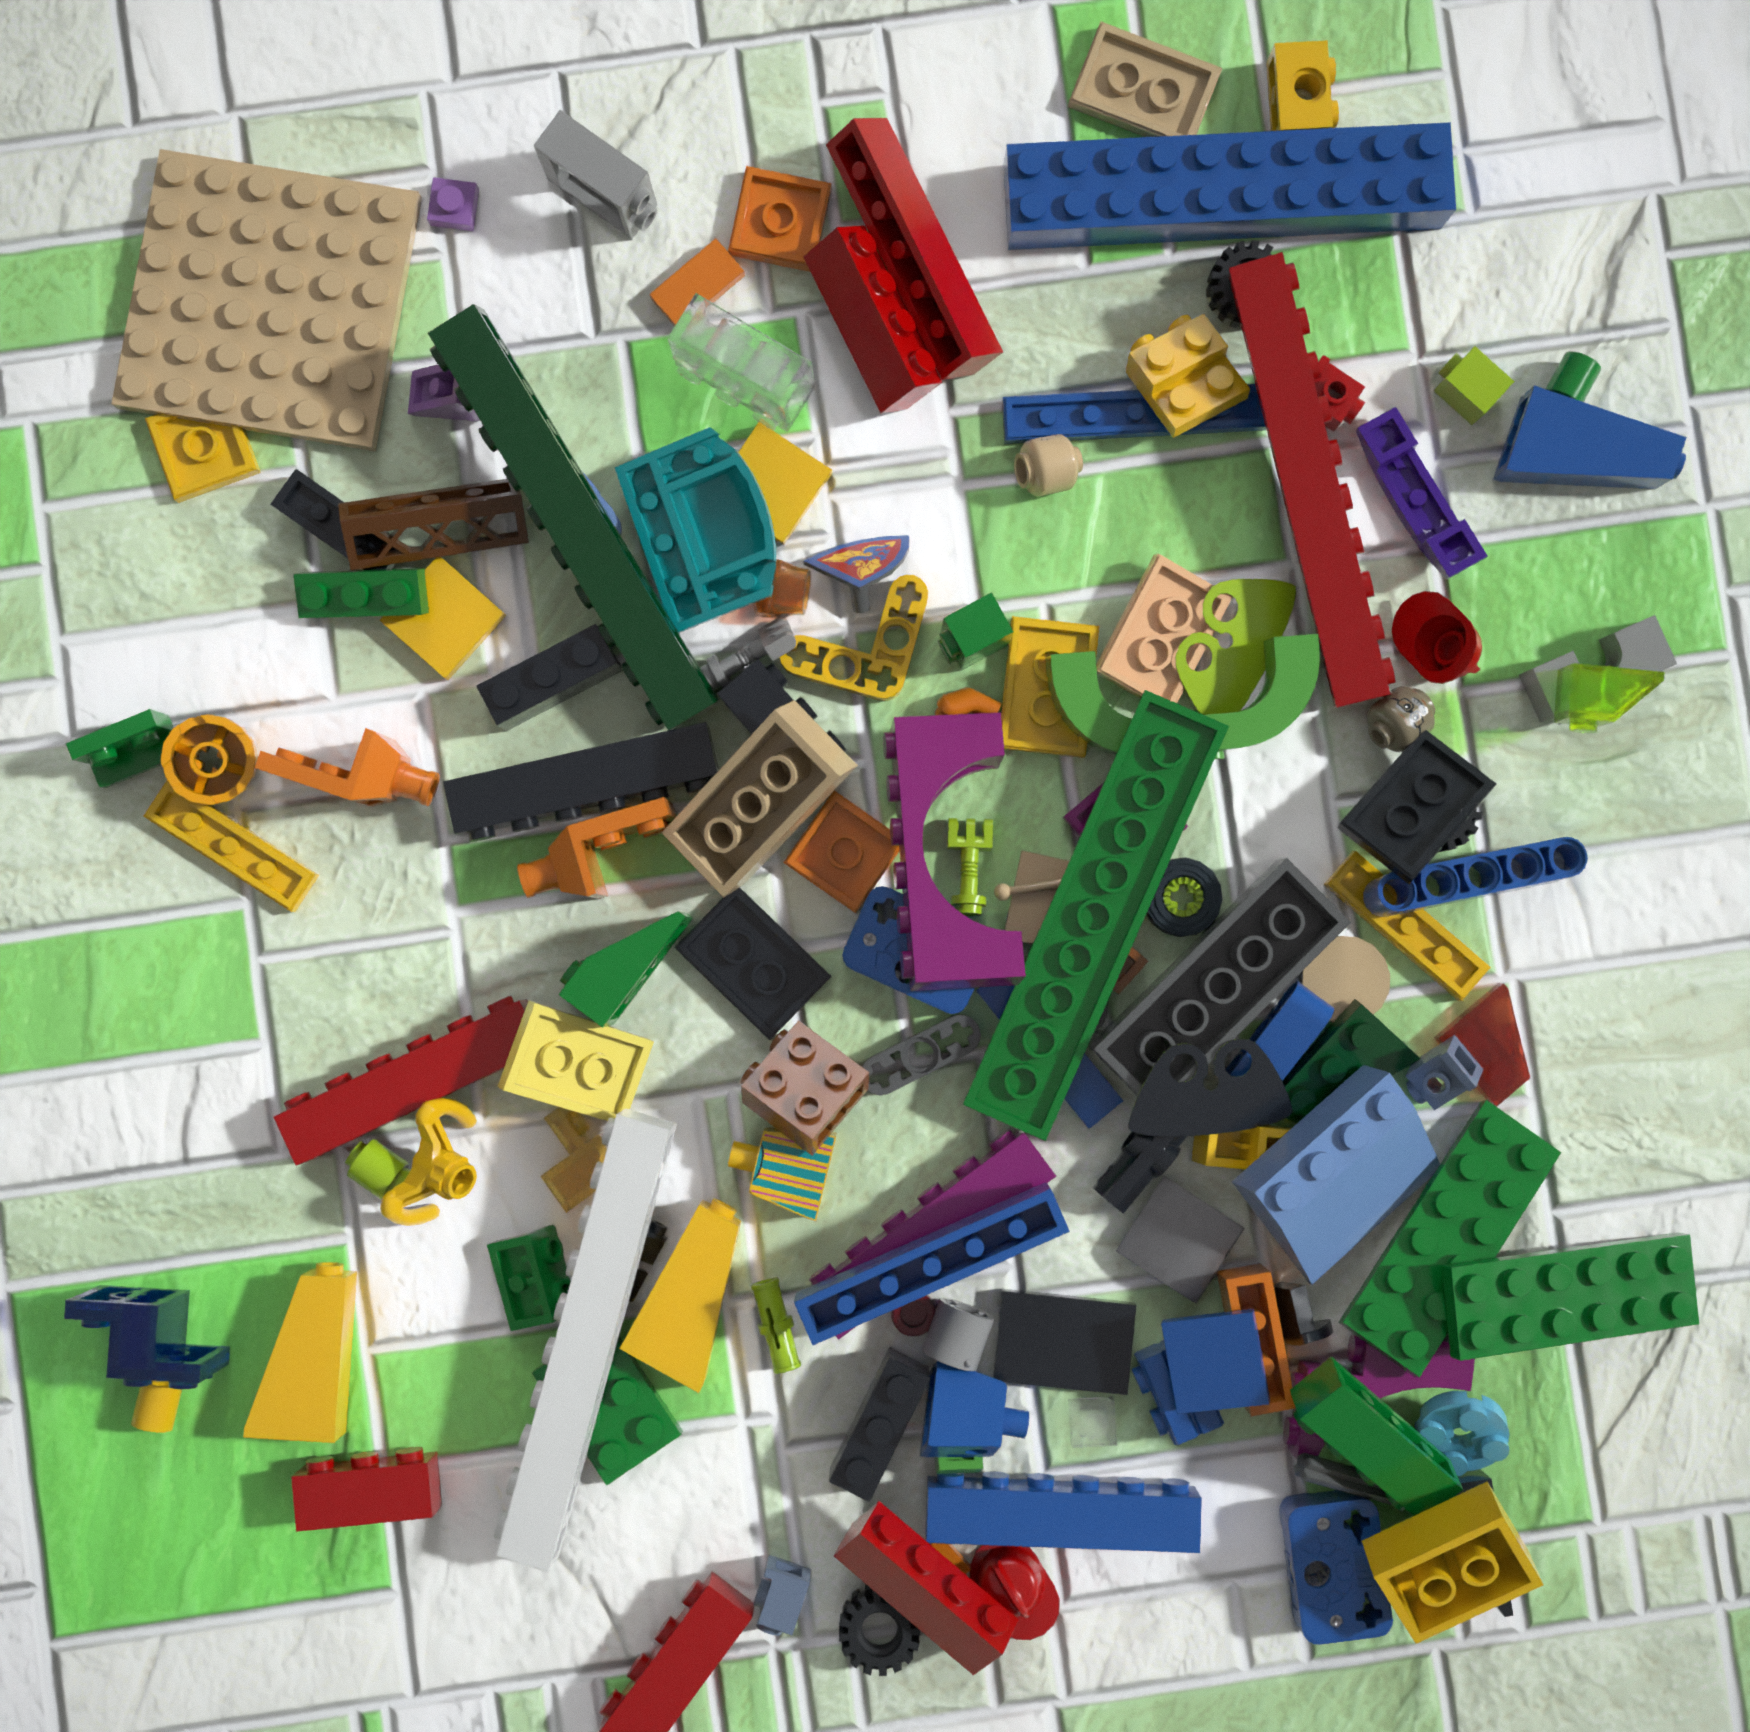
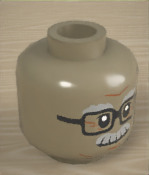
M1405 686L1392 689L1389 695L1380 698L1368 711V734L1371 740L1381 748H1387L1399 753L1403 752L1424 731L1431 732L1435 724L1434 704L1429 696L1420 689H1412Z

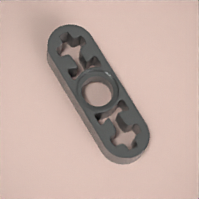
M962 1014L953 1015L869 1057L862 1066L869 1072V1076L873 1073L872 1065L879 1062L883 1068L896 1063L890 1056L896 1051H900L902 1064L911 1074L901 1078L899 1069L888 1076L890 1084L882 1087L878 1081L873 1083L869 1081L868 1091L875 1095H887L971 1053L980 1042L981 1033L978 1024L969 1016ZM959 1022L963 1028L970 1026L973 1033L967 1036L969 1044L961 1047L958 1042H953L945 1046L950 1055L941 1058L940 1048L930 1035L939 1031L942 1040L953 1033L951 1025ZM916 1042H925L933 1049L931 1063L922 1068L913 1066L907 1058L909 1047Z

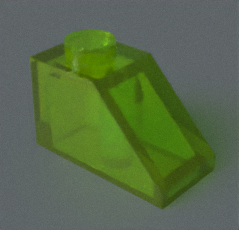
M1572 663L1560 668L1557 674L1553 723L1569 724L1570 732L1597 733L1598 727L1618 720L1664 681L1665 672Z

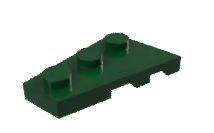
M1354 999L1302 1055L1282 1081L1292 1106V1114L1287 1119L1296 1125L1362 1065L1389 1072L1393 1076L1421 1058L1363 1004Z

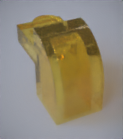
M558 1107L545 1116L544 1120L569 1153V1156L540 1177L567 1213L596 1191V1189L590 1188L592 1173L598 1161L604 1162L608 1145L602 1144L604 1131L590 1140L586 1134L590 1127L581 1113Z

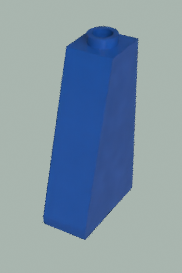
M1534 385L1520 397L1493 480L1510 483L1657 489L1670 480L1676 479L1681 473L1686 461V454L1682 453L1687 437Z

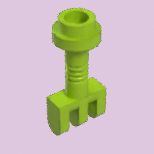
M948 818L947 850H961L962 868L960 870V894L951 896V905L964 916H981L982 908L986 907V897L978 895L979 851H992L993 819H984L982 823L983 836H975V819L966 818L965 836L957 835L959 829L957 818Z

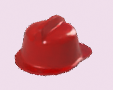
M1423 591L1413 594L1400 605L1394 615L1392 625L1393 641L1399 652L1422 677L1431 683L1444 684L1468 673L1475 674L1480 670L1477 663L1482 653L1481 637L1472 622L1448 598L1438 592Z
M981 1545L976 1550L970 1563V1579L1019 1619L1011 1636L1016 1640H1032L1043 1636L1055 1624L1059 1615L1060 1598L1054 1583L1036 1554L1030 1547Z

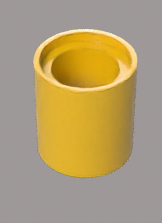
M165 1376L143 1377L131 1425L148 1432L164 1433L172 1431L183 1383L177 1379Z

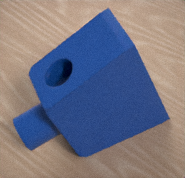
M936 1361L930 1370L931 1378L928 1382L920 1449L921 1457H991L1001 1447L1002 1435L1025 1439L1029 1426V1411L1005 1407L1006 1383L975 1371L958 1369Z

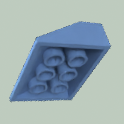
M1362 1065L1237 1176L1232 1183L1306 1281L1314 1284L1431 1178L1439 1167L1440 1162L1415 1107L1389 1072Z

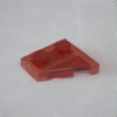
M1497 983L1434 1037L1439 1044L1453 1035L1460 1040L1483 1068L1476 1088L1486 1100L1496 1107L1530 1079L1509 990L1504 983Z

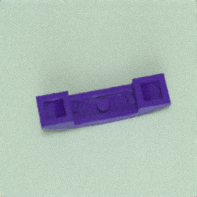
M1396 407L1356 429L1365 456L1392 508L1414 542L1446 580L1488 557L1465 519L1458 521L1415 451L1419 443Z

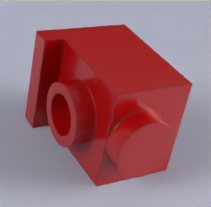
M1323 355L1319 360L1321 378L1314 379L1318 397L1323 395L1327 397L1332 421L1325 423V427L1334 432L1342 421L1350 425L1366 403L1359 398L1365 386L1329 363L1331 359ZM1328 388L1340 394L1342 398L1335 399L1331 397L1328 393Z

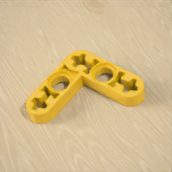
M907 574L893 581L887 595L871 654L805 635H795L796 646L791 651H797L799 645L806 646L807 655L819 658L820 649L828 651L822 662V675L813 673L817 668L815 663L803 661L800 668L794 667L793 659L787 656L788 653L780 657L782 667L788 674L794 677L878 701L894 699L900 694L904 686L927 606L928 589L921 578ZM907 585L914 586L915 595L921 597L920 601H912L908 610L907 617H916L914 624L902 617H889L891 610L899 615L902 598L896 595L897 591H905ZM900 626L908 632L909 642L903 649L892 650L885 644L883 637L886 630L890 627ZM839 656L850 658L855 666L853 675L846 680L833 678L829 672V665L833 659ZM861 662L871 663L867 669V672L871 674L881 675L883 669L891 670V678L896 680L897 684L895 686H887L885 692L877 690L878 683L865 678L864 687L855 685L861 676Z

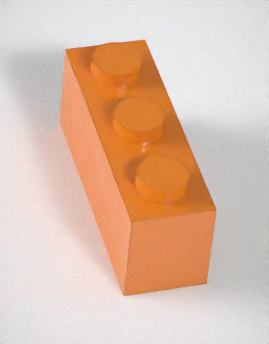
M1261 1263L1217 1271L1224 1312L1254 1309L1270 1403L1269 1405L1244 1408L1251 1416L1295 1409L1290 1389L1293 1387L1271 1271Z

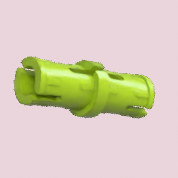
M768 1278L753 1283L751 1290H753L761 1319L758 1329L760 1335H765L774 1374L785 1373L799 1368L802 1364L801 1360H799L791 1331L794 1321L791 1315H787L779 1286V1278Z

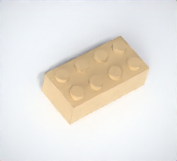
M794 700L775 709L664 829L662 834L724 898L744 885L858 765Z

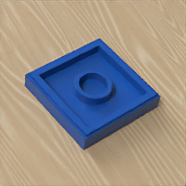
M1254 1309L1162 1320L1161 1326L1177 1414L1269 1405L1270 1396Z

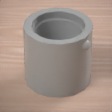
M939 1298L922 1347V1352L946 1365L966 1371H977L994 1322V1317L963 1302Z

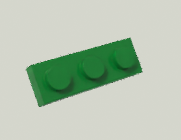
M424 568L301 572L293 574L298 618L402 616L429 613Z

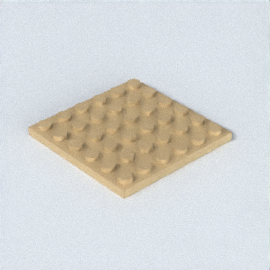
M160 149L111 404L121 410L151 415L167 414L176 416L179 419L228 427L234 425L248 431L376 452L422 201L419 192Z

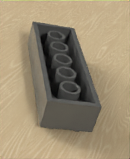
M1288 858L1276 860L1088 1047L1137 1097L1154 1064L1163 1052L1171 1046L1192 1044L1202 1050L1209 1064L1215 1058L1221 1046L1234 1040L1351 922ZM1189 1054L1177 1055L1170 1063V1075L1179 1082L1190 1080L1197 1070L1196 1060Z

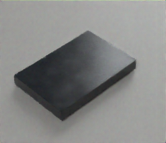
M1426 730L1402 752L1344 817L1337 828L1410 885L1489 795L1497 783Z
M740 887L722 898L674 947L769 1040L832 977Z
M1002 1289L993 1378L1007 1383L1128 1395L1136 1315L1135 1302Z

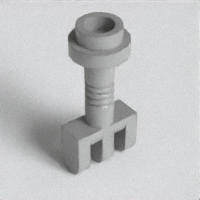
M779 617L758 629L759 639L722 661L716 655L707 658L708 664L701 667L711 687L714 690L720 687L724 688L731 682V675L743 669L744 666L746 667L748 664L755 662V659H760L768 654L772 661L794 649L796 639L789 621L784 617Z

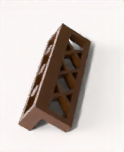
M507 479L338 503L340 524L350 570L529 543L521 492L515 491ZM515 513L517 531L498 534L488 527V524L495 515ZM477 517H483L480 521L476 519ZM464 520L474 527L468 537L462 540L454 541L443 533L451 521ZM439 523L436 527L431 526V524ZM419 527L430 534L421 546L409 547L399 541L398 538L406 528ZM391 530H393V532H392L391 534H388L387 532H385V531H391ZM372 533L385 541L376 553L357 555L353 536ZM436 540H439V541L442 542V543H436V544H434V543L436 542Z

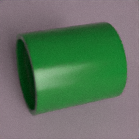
M1574 351L1566 352L1545 389L1584 402L1601 372V366L1597 361L1585 354Z

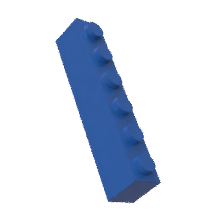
M1045 1182L796 1293L794 1304L812 1345H816L1070 1231L1051 1188Z
M996 1471L982 1473V1478L964 1477V1473L937 1474V1476H927L926 1541L928 1543L1200 1553L1202 1497L1195 1486H1190L1189 1481L1177 1478L1163 1479L1162 1485L1144 1484V1480L1137 1477H1119L1117 1483L1099 1482L1098 1477L1091 1475H1075L1072 1477V1481H1056L1054 1476L1044 1473L1028 1474L1027 1479H1009V1474Z

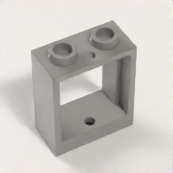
M559 110L533 145L548 181L632 240L639 230L645 231L652 224L657 214V202L648 171L565 112Z

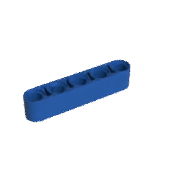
M1561 837L1428 864L1410 885L1395 873L1390 872L1370 881L1366 885L1363 892V901L1366 908L1372 914L1379 917H1389L1555 883L1580 874L1585 869L1588 861L1587 851L1579 840L1572 837ZM1555 851H1558L1564 859L1563 870L1554 862L1553 855ZM1512 859L1517 860L1523 868L1521 878H1518L1511 869ZM1470 867L1479 872L1481 876L1480 887L1471 883L1469 879ZM1428 875L1433 877L1439 885L1437 896L1432 895L1426 887ZM1385 884L1395 889L1397 894L1395 905L1388 903L1383 896Z

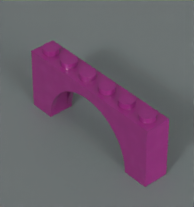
M1001 713L894 717L890 732H884L883 751L884 758L892 759L893 775H887L886 787L888 802H895L897 818L890 819V839L892 846L899 845L900 862H894L893 877L895 889H902L904 906L897 907L899 934H906L907 951H901L900 954L902 978H910L911 991L1019 985L1026 977L1022 932L987 927L971 920L956 910L943 897L934 884L927 869L923 852V827L926 814L938 796L953 783L965 776L999 768L1005 756Z

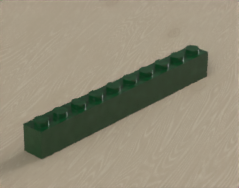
M472 304L428 332L435 345L430 348L433 358L445 373L449 370L451 371L459 385L454 388L456 396L463 407L469 413L474 410L482 422L483 426L478 429L482 439L492 452L498 450L507 464L503 468L507 480L515 491L523 490L531 503V506L527 507L530 518L540 531L545 529L548 531L555 543L551 547L553 556L563 570L571 569L579 583L574 586L579 599L588 610L594 607L603 622L598 625L601 635L612 649L617 646L625 658L626 662L622 664L623 671L634 687L641 685L649 698L645 706L658 726L664 723L669 731L719 701V698L707 681L701 668L485 309Z

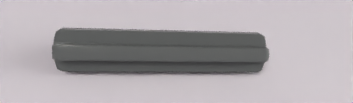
M1302 1453L1297 1456V1464L1293 1467V1471L1303 1481L1392 1505L1384 1491L1376 1484L1369 1486L1359 1476L1355 1467L1308 1453Z

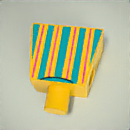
M768 1127L763 1130L760 1146L734 1140L728 1167L753 1173L749 1188L750 1194L807 1219L816 1221L837 1133L832 1132L812 1156L776 1128Z

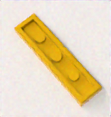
M166 780L143 815L149 821L290 912H296L319 877V874L212 805L190 802L177 794L168 780Z
M1352 851L1324 883V886L1456 1000L1462 1001L1491 967L1424 909L1389 917H1379L1372 914L1365 906L1363 892L1370 881L1383 876V874L1357 851ZM1385 884L1383 896L1388 903L1395 905L1397 900L1395 889Z

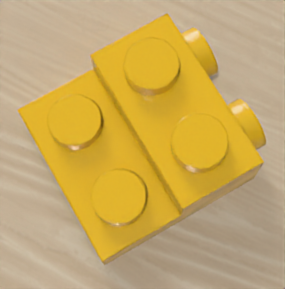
M1204 313L1194 319L1187 314L1180 316L1171 323L1167 333L1156 339L1152 334L1140 337L1132 345L1128 356L1126 374L1173 438L1246 400L1250 392L1248 385L1226 357L1228 345Z

